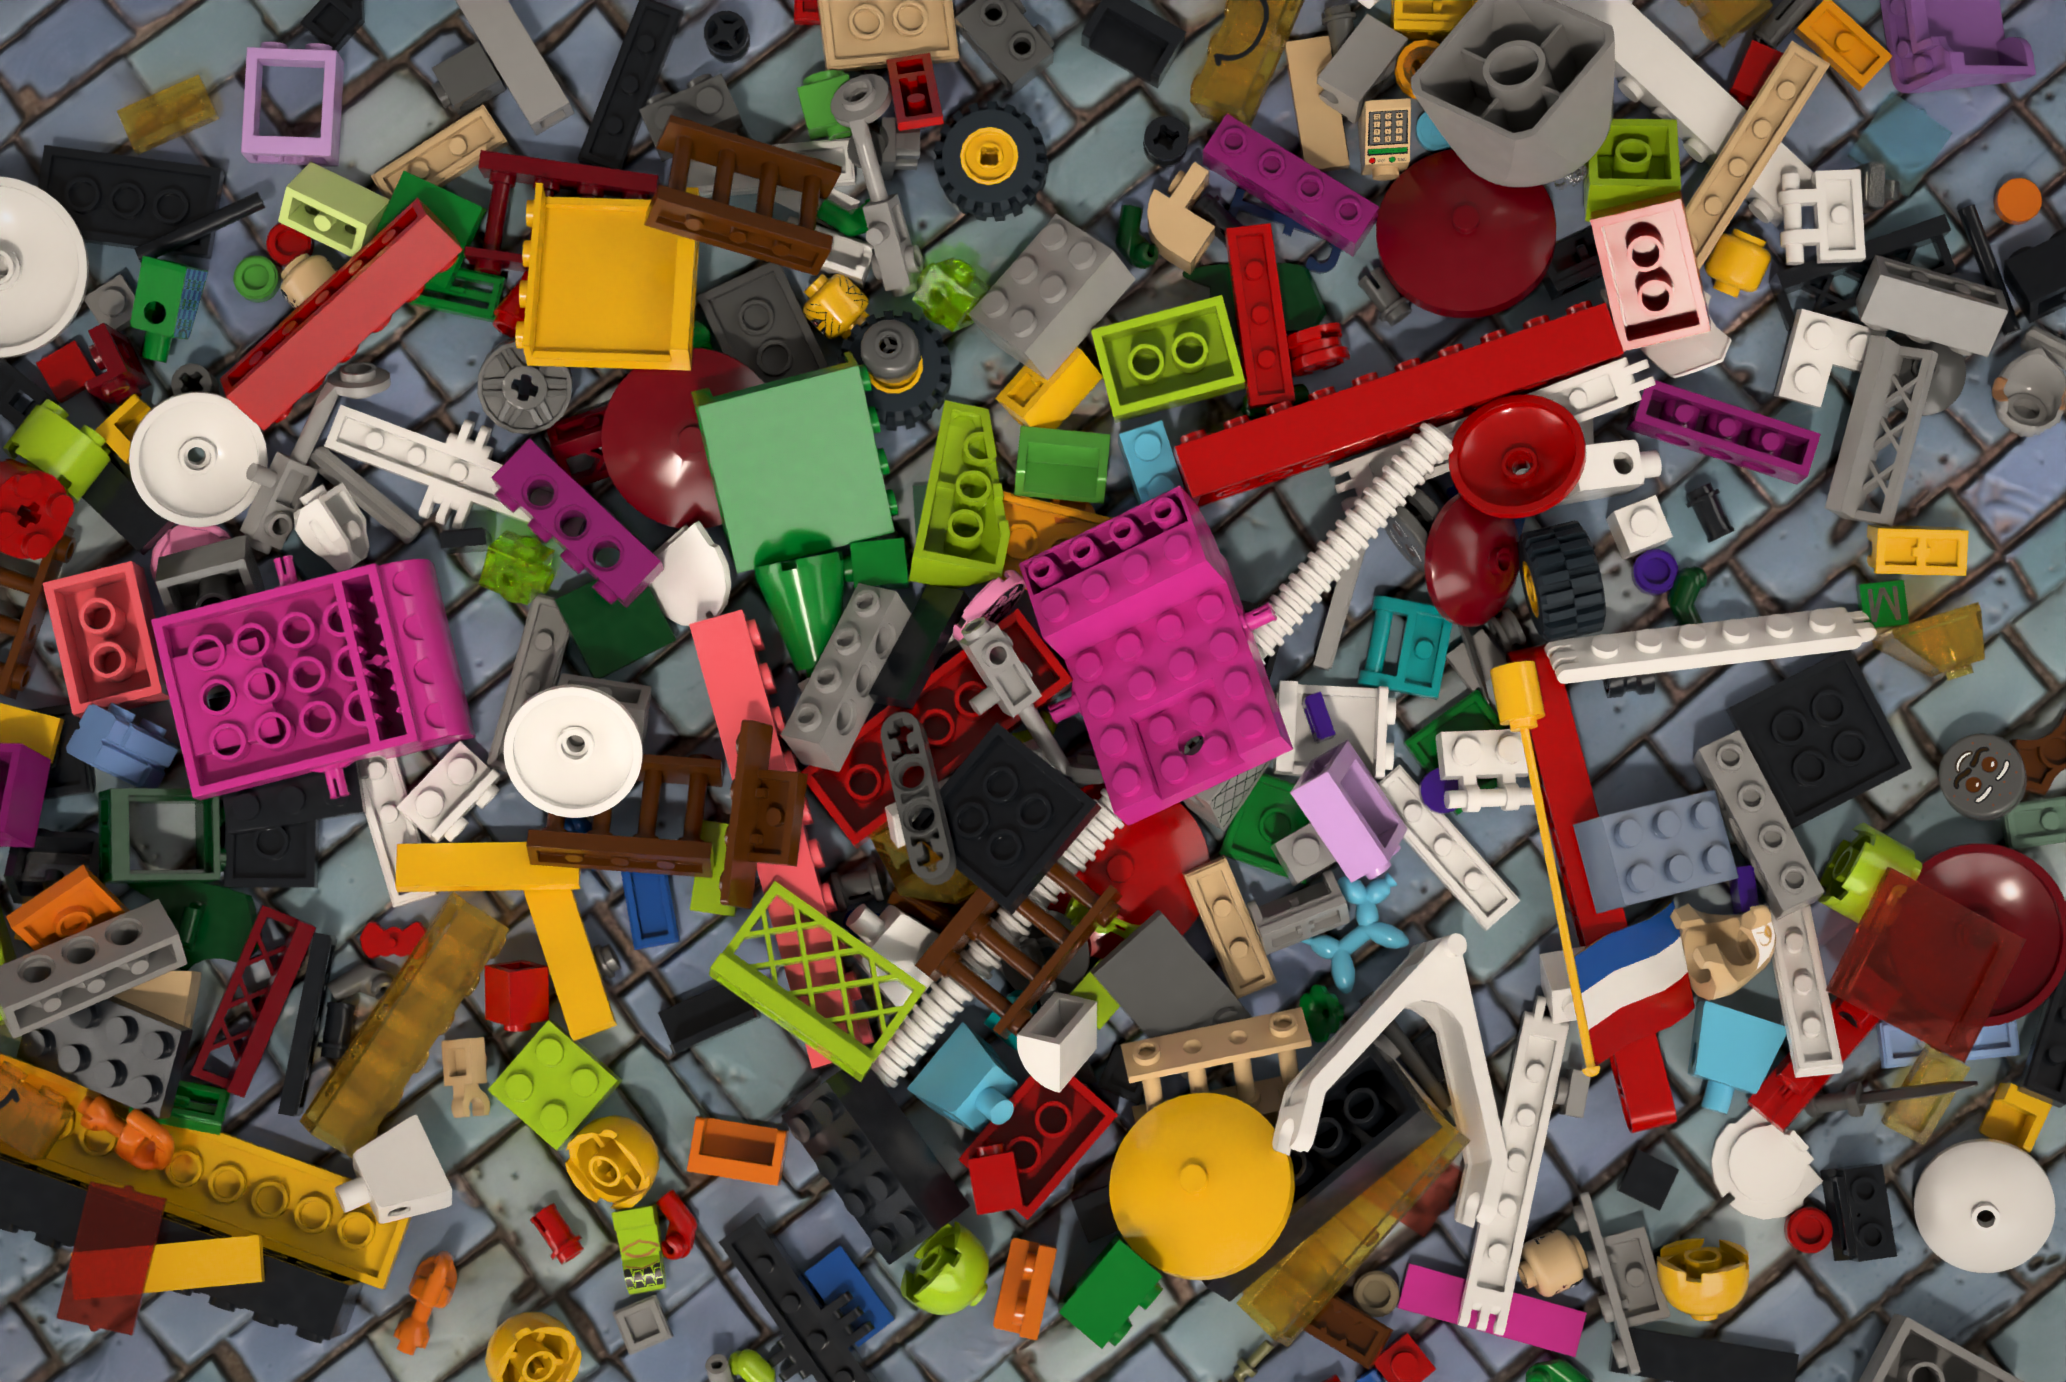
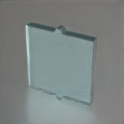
M1891 92L1847 157L1871 172L1875 181H1884L1908 198L1953 133L1926 115L1927 111L1924 108L1918 110Z

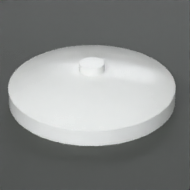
M0 176V358H10L25 355L46 346L61 335L71 324L79 312L86 295L89 280V259L80 229L68 211L56 199L25 181Z

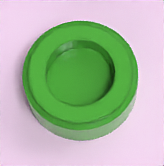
M250 256L243 259L237 265L233 281L237 291L245 299L260 303L270 300L277 294L281 285V276L277 267L269 259L263 256Z

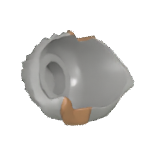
M2037 347L2017 357L2004 366L1999 377L1994 380L1991 394L1995 399V410L1998 419L2011 432L2017 433L2020 437L2040 435L2046 429H2050L2052 426L2060 423L2061 416L2066 409V376L2062 369L2046 355L2043 348Z

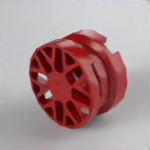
M1341 323L1317 325L1287 336L1292 377L1313 374V371L1321 369L1325 371L1344 363L1343 358H1345V361L1350 360L1348 347L1342 346L1340 339L1342 337Z

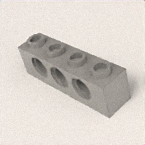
M858 583L781 733V736L801 763L840 772L875 703L870 697L869 692L911 616L910 611L897 591Z
M1740 730L1699 748L1693 758V762L1708 791L1715 790L1722 818L1747 866L1751 865L1754 867L1755 881L1776 921L1817 902L1825 891Z
M157 899L1 965L0 1014L13 1039L186 965L187 960L179 933L160 900Z

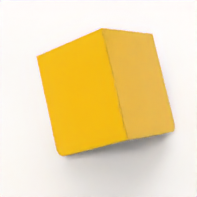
M136 394L129 397L95 429L128 465L129 449L133 434L143 417L152 409Z
M2000 1083L1979 1127V1133L1990 1139L2010 1143L2030 1153L2052 1105L2017 1091L2018 1086L2013 1083Z

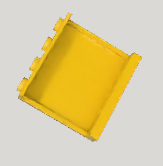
M536 183L535 199L527 200L526 225L527 227H532L531 240H524L522 250L523 267H529L528 280H521L519 285L520 308H525L524 321H517L515 334L516 348L523 349L527 366L691 371L700 242L645 226L646 211L651 200L546 197L543 183ZM686 187L687 193L700 196L699 187Z

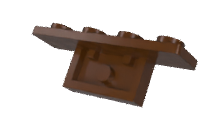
M742 720L741 730L736 740V752L738 755L735 779L730 788L732 805L730 822L725 832L724 871L719 880L720 903L726 906L745 909L752 907L757 863L797 867L808 774L800 772L768 770L773 727L772 725L753 720Z

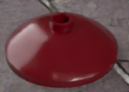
M1460 494L1452 497L1441 508L1432 524L1425 550V579L1430 598L1443 618L1458 626L1476 627L1487 623L1493 616H1496L1513 592L1519 573V535L1513 518H1499L1482 513L1469 505Z

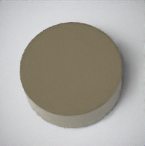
M1372 1270L1363 1273L1357 1278L1353 1285L1352 1297L1356 1307L1371 1317H1383L1395 1309L1399 1300V1288L1390 1275L1382 1271Z

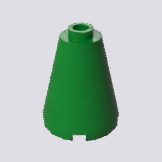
M842 551L754 568L755 578L796 671L806 669L807 678L811 677L843 614L844 558Z

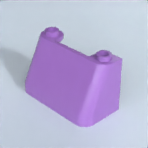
M1880 0L1887 51L1892 55V58L1889 60L1891 78L1895 88L1901 93H1925L2017 82L2036 75L2034 55L2028 41L2022 37H2009L2005 39L2000 0Z

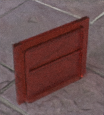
M1887 867L1825 991L1965 1063L2026 939L1897 870Z

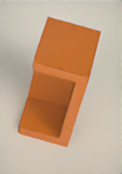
M696 1116L687 1171L779 1186L781 1184L789 1130Z

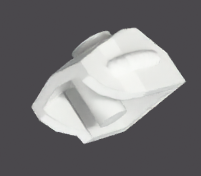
M343 482L329 491L321 484L299 498L304 506L293 513L295 531L308 548L326 560L338 572L349 570L367 557L370 545L366 532V518Z

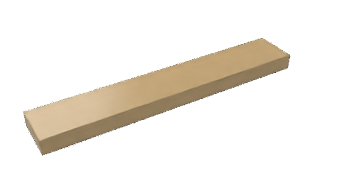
M1793 41L1787 47L1685 208L1699 270L1830 66V63Z

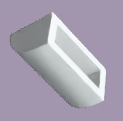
M1054 992L1017 1034L1019 1057L1025 1069L1038 1083L1060 1093L1097 1049V1001Z

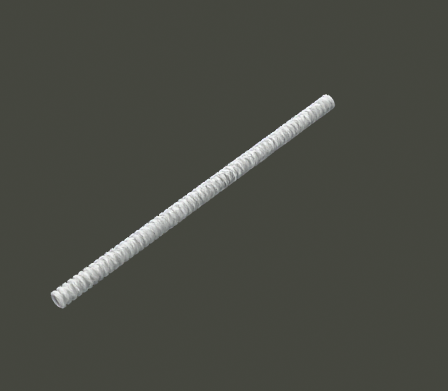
M1422 423L1420 425L1421 432L1419 435L1412 434L1410 437L1412 443L1410 445L1404 444L1401 447L1403 453L1400 456L1394 455L1391 461L1393 464L1391 467L1384 466L1382 469L1384 475L1381 478L1376 476L1373 479L1375 485L1372 488L1366 487L1363 493L1365 496L1363 499L1356 498L1354 501L1356 507L1353 510L1348 508L1345 511L1346 518L1344 520L1338 519L1335 522L1337 526L1335 531L1328 530L1326 533L1328 539L1325 542L1319 541L1316 544L1318 550L1315 553L1310 551L1307 554L1309 559L1307 563L1300 562L1298 565L1300 571L1297 574L1291 573L1288 576L1290 582L1287 585L1282 583L1279 586L1281 591L1279 595L1272 594L1269 598L1277 620L1253 630L1254 639L1264 666L1266 665L1264 661L1266 656L1273 657L1275 654L1273 648L1276 645L1281 647L1284 644L1282 638L1286 634L1291 636L1294 633L1292 629L1294 624L1301 625L1303 622L1301 616L1304 613L1310 614L1313 611L1311 605L1314 602L1319 604L1322 601L1320 596L1322 592L1329 593L1331 590L1329 584L1332 581L1338 582L1341 579L1339 573L1342 570L1347 572L1350 569L1348 564L1350 560L1356 561L1360 557L1358 551L1361 548L1366 550L1369 547L1367 541L1370 538H1377L1378 528L1384 529L1388 525L1386 519L1389 516L1394 518L1397 515L1395 509L1398 506H1405L1407 503L1405 500L1406 496H1413L1416 493L1414 487L1417 484L1422 486L1425 483L1424 476L1426 474H1433L1435 471L1434 464H1441L1444 461L1442 455L1445 452L1450 454L1453 451L1452 442L1435 426L1429 423ZM1198 736L1193 737L1187 742L1184 749L1185 754L1189 753L1190 748L1188 746L1192 741L1197 743L1200 740ZM1105 788L1100 791L1103 796L1099 800L1093 799L1101 806V809L1058 859V862L1074 875L1079 870L1084 872L1087 869L1085 863L1088 860L1093 862L1096 859L1094 853L1098 849L1101 851L1105 849L1106 846L1103 843L1107 838L1112 840L1115 837L1113 831L1117 827L1122 829L1125 826L1122 820L1114 814ZM1045 875L1028 897L1049 913L1047 907L1050 903L1056 905L1059 901L1056 898L1060 892L1065 894L1066 891ZM999 906L996 910L999 913L995 919L989 918L992 921L991 926L1018 948L1021 943L1019 939L1022 935L1028 937L1030 934L1028 929L1032 923L1017 911L1011 915L1007 910ZM970 940L968 943L970 948L967 951L962 950L960 952V955L963 957L961 962L983 980L985 978L990 980L993 977L990 972L994 967L1000 969L1002 958L981 941L973 942ZM941 976L942 980L939 983L933 982L930 985L933 990L929 994H922L921 998L923 1001L921 1004H915L912 1008L914 1012L910 1016L907 1015L904 1023L898 1028L873 1063L871 1069L887 1087L895 1088L898 1085L896 1079L899 1076L905 1077L908 1074L906 1068L909 1065L912 1067L916 1065L917 1061L915 1058L917 1055L923 1056L927 1052L924 1047L928 1043L933 1045L936 1042L934 1036L937 1033H944L945 1028L943 1026L945 1023H952L955 1020L952 1015L956 1011L962 1012L964 1010L962 1004L966 1000L971 1002L974 998L969 991L952 977L944 978Z

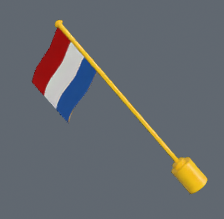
M1534 661L1514 662L1492 668L1490 676L1500 725H1510L1511 732L1521 733L1586 1065L1582 1072L1588 1077H1594L1600 1071V1066H1598L1600 1063L1627 1044L1673 1026L1686 1017L1695 1008L1680 930L1675 928L1670 918L1675 909L1674 900L1669 901L1660 911L1648 919L1602 936L1576 955H1573L1529 731L1538 727V719L1545 717Z

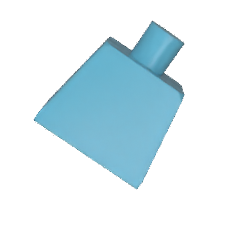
M1706 1000L1698 1001L1695 1010L1688 1074L1708 1081L1701 1107L1727 1115L1735 1090L1747 1094H1756L1787 1035L1785 1026Z
M962 1022L907 1089L934 1112L977 1133L982 1131L989 1121L1000 1125L1010 1119L1014 1106L1009 1097L1017 1089L1018 1081L992 1046Z

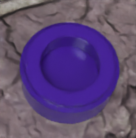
M1651 549L1642 553L1635 560L1631 569V577L1634 585L1642 593L1657 596L1664 594L1673 587L1679 570L1677 562L1671 554L1664 550Z
M1439 768L1428 772L1422 778L1419 785V797L1422 804L1431 812L1445 814L1456 810L1457 808L1447 809L1445 807L1444 794L1445 791L1459 790L1458 780H1440Z

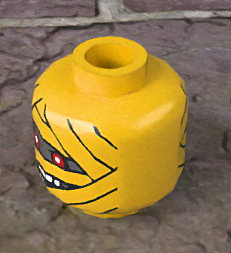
M822 273L804 291L809 299L804 304L803 313L828 339H835L838 336L847 339L851 335L850 330L856 324L860 326L865 321V318L870 316L865 311L869 304L867 296L845 275L835 274L828 279Z

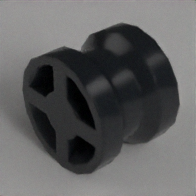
M732 11L717 12L707 20L704 27V38L710 54L716 60L723 63H734L741 60L747 54L750 47V35L745 20L739 14Z
M1160 116L1152 120L1147 126L1144 134L1143 149L1147 159L1155 166L1162 168L1172 167L1180 163L1185 157L1189 138L1184 123L1175 117ZM1166 134H1167V135H1170L1171 137H1175V136H1176V138L1172 139V138L1166 136Z

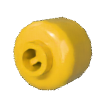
M1733 228L1731 234L1723 233L1711 251L1704 268L1708 276L1716 279L1712 288L1736 298L1740 290L1745 292L1756 291L1771 261L1770 252L1764 248L1767 241L1736 228Z

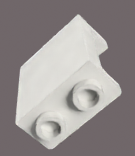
M1280 680L1277 684L1276 701L1293 750L1273 759V775L1301 776L1311 760L1348 740L1375 780H1382L1385 777V770H1392L1394 764V743H1386L1387 725H1394L1396 718V698H1388L1389 687L1359 688L1298 684V681ZM1321 692L1336 735L1332 739L1317 744V741L1314 742L1301 703L1306 696Z

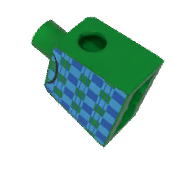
M143 256L130 320V327L146 331L140 357L167 363L172 338L188 340L193 328L208 270L165 259ZM164 308H165V310H166V317H165V319L163 320V319H162V312H163V310H164Z

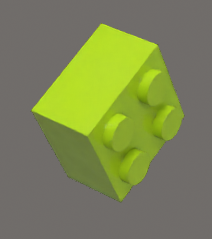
M1677 119L1612 120L1610 131L1602 146L1582 166L1585 222H1590L1591 212L1681 190Z
M548 1020L489 1087L488 1091L557 1151L563 1150L623 1080L577 1040L573 1041L570 1034L556 1021Z

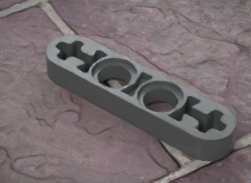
M897 712L884 721L881 728V740L909 862L913 872L924 882L938 885L948 881L953 876L956 869V856L929 741L924 726L912 714ZM903 726L913 731L907 735L906 739L909 749L914 754H906L904 746L895 738L901 734L900 728ZM912 766L923 767L924 779L920 785L914 788L904 787L902 780L904 772ZM922 808L933 809L934 821L932 825L925 830H915L912 825L914 814ZM931 841L933 851L940 858H943L936 863L937 870L933 872L923 865L930 862L928 847L922 842Z

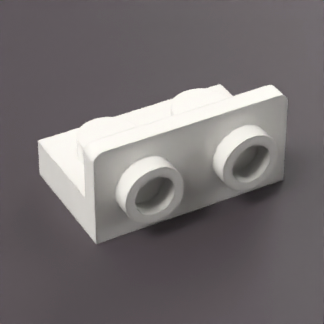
M459 741L397 806V809L434 843H440L444 838L451 843L469 824L464 816L475 805L483 809L501 790L495 785L499 781L501 774L495 769L491 770Z

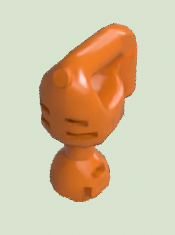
M100 1094L95 1099L86 1096L79 1104L77 1111L83 1115L80 1125L92 1131L106 1130L118 1138L115 1148L116 1154L134 1167L142 1170H163L171 1163L175 1145L172 1135L162 1124L140 1109H133L125 1121L116 1115L113 1103L105 1095Z
M440 1251L422 1261L417 1267L408 1287L409 1294L417 1301L411 1315L399 1322L393 1336L400 1340L396 1348L397 1350L414 1355L417 1347L426 1348L430 1338L427 1322L434 1307L445 1308L450 1303L457 1283V1272L453 1256L450 1252Z

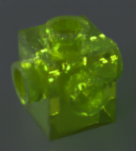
M953 257L938 263L932 262L922 271L917 280L920 287L912 300L923 308V314L929 320L936 324L944 325L951 332H955L973 324L974 321L968 314L991 287L976 276L977 272L973 266Z
M506 530L489 545L478 585L501 594L507 601L528 605L540 593L546 594L553 583L556 570L551 567L555 550L542 545L534 537L518 535Z

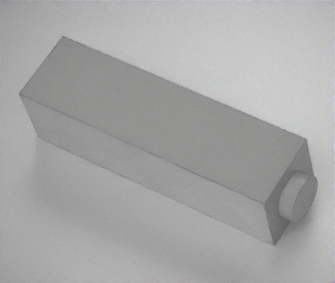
M455 0L536 136L574 114L570 102L508 0Z

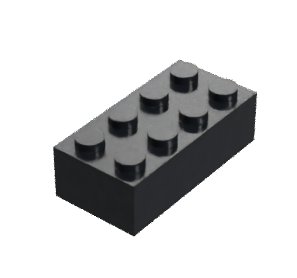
M872 1069L868 1071L861 1082L844 1070H840L782 1115L790 1127L793 1136L801 1142L816 1163L819 1172L829 1181L844 1202L847 1211L855 1217L871 1239L873 1247L884 1257L889 1265L971 1206Z

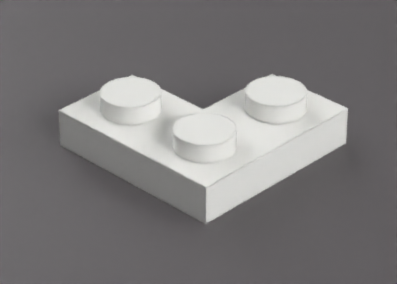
M1797 309L1774 396L1815 408L1821 407L1832 366L1861 374L1871 335L1885 337L1887 332L1875 331L1863 325L1805 309Z

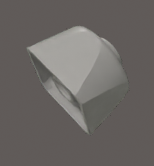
M1478 0L1411 77L1412 92L1441 135L1472 172L1487 181L1507 187H1533L1561 179L1582 167L1598 151L1608 136L1613 120L1615 37L1613 27L1555 0Z

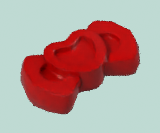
M370 921L363 928L359 941L363 953L370 959H375L379 956L389 957L393 954L399 957L409 956L413 959H419L426 952L430 939L426 928L419 921L412 922L404 929L396 926L385 929L376 921Z

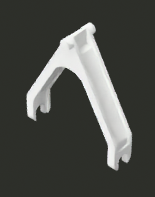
M1455 933L1413 945L1409 955L1287 1085L1274 1131L1272 1147L1275 1151L1290 1156L1291 1149L1298 1152H1308L1314 1142L1327 1090L1404 1008L1413 1010L1426 1019L1436 1034L1465 1163L1454 1218L1456 1222L1474 1228L1475 1219L1476 1222L1488 1226L1496 1216L1508 1157L1463 954L1467 949V942L1464 936Z

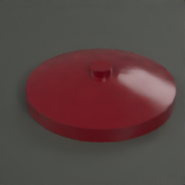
M1453 149L1445 150L1419 160L1407 168L1390 186L1378 212L1376 222L1377 250L1380 263L1392 285L1416 306L1445 317H1484L1516 305L1527 297L1542 281L1555 252V211L1543 185L1507 187L1494 184L1472 172Z
M694 347L691 371L633 369L620 382L607 405L601 435L604 462L608 474L620 494L631 506L646 517L670 527L682 528L686 525L690 527L698 521L701 522L704 528L722 525L691 392L709 387L712 395L717 396L764 384V382L755 372L739 360L716 350Z
M1986 843L1961 844L1945 848L1925 858L1922 861V870L1917 880L1911 886L1906 885L1898 900L1901 903L1899 914L1893 923L1886 927L1888 957L1901 986L1925 1010L1937 1017L1962 1025L1995 1026L2012 1022L2027 1015L2052 994L2066 970V901L2062 892L2052 877L2034 860L2018 851L2000 845Z

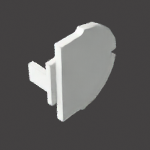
M698 521L690 527L687 525L682 527L653 553L662 562L664 570L654 579L649 588L663 615L683 626H689V624L720 615L728 604L731 590L729 564L720 545L713 542L701 522Z
M1753 1108L1747 1111L1734 1124L1727 1123L1714 1142L1710 1159L1713 1183L1721 1197H1724L1727 1193L1732 1195L1734 1199L1728 1205L1741 1214L1763 1220L1785 1217L1801 1208L1803 1200L1823 1180L1810 1167L1809 1164L1815 1159L1807 1152L1809 1146L1794 1130L1786 1129L1784 1133L1780 1132Z

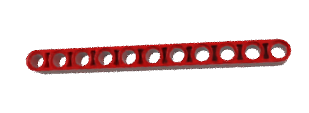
M1547 643L1508 652L1506 660L1508 664L1521 661L1535 662L1545 717L1538 719V727L1529 731L1547 822L1580 947L1584 946L1586 948L1602 936L1626 928L1628 925L1623 907L1596 914L1573 825L1597 818L1599 814L1565 684L1557 680L1555 671L1550 664V659L1544 650ZM1656 1033L1627 1044L1609 1057L1622 1111L1631 1134L1677 1122L1676 1109Z

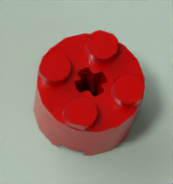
M11 458L5 459L6 461H0V552L18 559L30 558L38 560L44 558L65 532L69 518L74 512L73 499L67 495L64 486L53 475Z

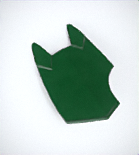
M1276 263L1286 333L1298 332L1319 325L1327 311L1309 270L1302 265ZM1229 264L1198 267L1193 270L1191 275L1184 271L1182 274L1185 279L1210 288L1209 298L1219 295L1223 296L1235 345H1240Z
M127 883L139 893L150 898V902L157 899L160 900L179 933L187 964L179 967V969L188 971L195 964L208 959H225L237 963L257 916L251 895L207 883ZM257 943L254 947L251 957L259 950V946Z

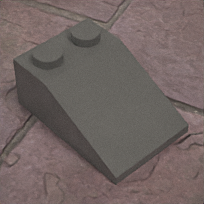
M247 535L158 558L155 583L168 615L265 591L261 573ZM224 685L215 686L209 691L208 695L227 691L228 688Z
M1159 910L1090 970L1093 976L1147 1039L1252 1017L1229 988ZM1187 1072L1179 1073L1185 1080L1188 1079Z

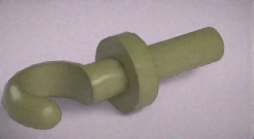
M1267 1339L1247 1359L1240 1357L1237 1360L1239 1368L1233 1375L1238 1382H1245L1244 1378L1247 1375L1253 1378L1258 1373L1255 1367L1274 1348Z

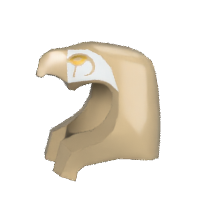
M1687 903L1680 908L1674 909L1670 916L1675 928L1680 930L1691 989L1697 996L1708 1001L1734 994L1765 969L1775 951L1776 933L1772 924L1770 909L1766 905L1751 906L1748 912L1742 914L1717 915L1698 911Z

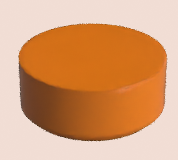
M2014 178L2007 181L1997 190L1994 197L1996 214L2001 220L2011 225L2027 223L2037 215L2042 205L2040 190L2033 182L2024 178Z

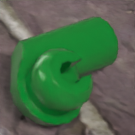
M826 198L818 210L817 218L846 236L853 237L864 234L868 231L862 207L870 199H866L865 203L860 207L847 210Z
M1560 1358L1535 1363L1526 1372V1382H1593L1566 1360Z

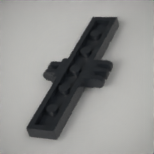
M759 1213L719 1241L721 1247L784 1334V1337L776 1342L781 1350L767 1360L773 1368L788 1358L792 1365L778 1375L782 1382L787 1381L796 1373L803 1380L812 1374L817 1382H878L853 1347L855 1342L875 1329L874 1325L869 1320L855 1330L850 1323L864 1314L862 1308L857 1306L846 1315L840 1309L849 1304L854 1298L849 1290L825 1307Z

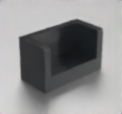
M1101 0L1082 32L1081 45L1158 88L1184 45L1186 32L1131 0Z

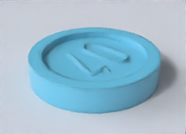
M1424 112L1419 117L1415 128L1419 144L1424 149L1434 153L1451 149V146L1441 135L1427 113Z

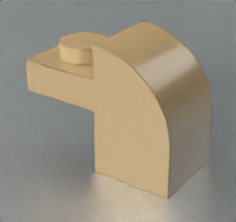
M1196 162L1192 164L1187 173L1182 170L1177 173L1167 191L1171 195L1170 198L1154 189L1147 209L1148 233L1152 244L1157 246L1159 254L1163 258L1190 275L1215 239V226L1191 212V209L1209 184V171Z

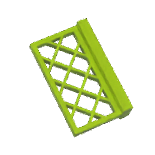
M776 881L773 882L723 953H720L709 971L710 977L859 1082L866 1076L873 1063L927 988ZM776 896L793 908L795 924L774 928L768 927L766 910ZM800 913L810 919L811 922L801 923ZM761 918L763 929L751 931ZM821 927L830 933L833 951L807 955L803 930ZM797 931L801 956L774 960L770 936ZM764 937L768 962L748 964L735 954L744 940ZM838 940L850 948L839 950ZM860 954L867 959L871 978L845 982L841 957ZM835 958L839 983L812 987L808 962ZM802 963L806 983L805 989L787 991L778 985L776 967ZM876 966L888 975L877 977ZM770 969L771 979L758 970ZM898 981L912 991L902 1006L883 1009L879 983ZM873 985L877 1010L850 1014L846 989ZM840 990L844 1015L825 1018L816 1011L814 994ZM808 995L809 1006L797 997ZM896 1014L886 1028L884 1016ZM878 1017L881 1037L873 1048L869 1049L855 1039L852 1021ZM846 1022L847 1033L835 1024Z

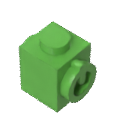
M827 70L812 74L803 80V86L797 87L811 141L827 136L829 140L844 139L852 136L851 129L840 125L834 118L830 108L831 100L836 91L850 80L849 74L845 75L844 70Z

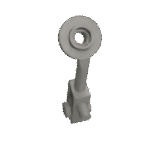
M865 74L844 83L834 94L830 108L836 121L840 125L851 129L868 189L870 201L862 209L868 227L866 240L870 245H873L875 252L871 258L873 273L878 280H883L885 291L891 290L893 297H898L918 290L916 280L921 277L920 272L923 269V258L917 245L912 246L898 193L887 194L868 126L869 123L878 119L887 110L892 100V91L883 77L875 74Z
M358 362L344 365L340 370L328 375L327 382L311 410L291 455L288 456L277 451L269 468L257 463H252L248 467L246 472L247 479L261 485L240 529L241 532L247 535L252 548L265 554H269L272 547L282 549L287 536L293 529V513L303 505L299 498L310 492V488L318 473V470L308 465L307 462L338 396L362 399L385 391L391 385L390 373L387 370L378 368L371 363Z
M984 617L977 618L968 623L961 631L964 638L958 642L987 686L986 689L969 700L973 710L980 716L997 703L1003 713L1013 718L1019 715L1045 758L1058 772L1072 776V781L1076 783L1103 784L1104 780L1094 751L1078 752L1077 757L1067 758L1033 704L1042 695L1031 679L1033 675L1030 669L1019 660L1012 648L1013 642L1004 631H1001L997 624L986 621Z

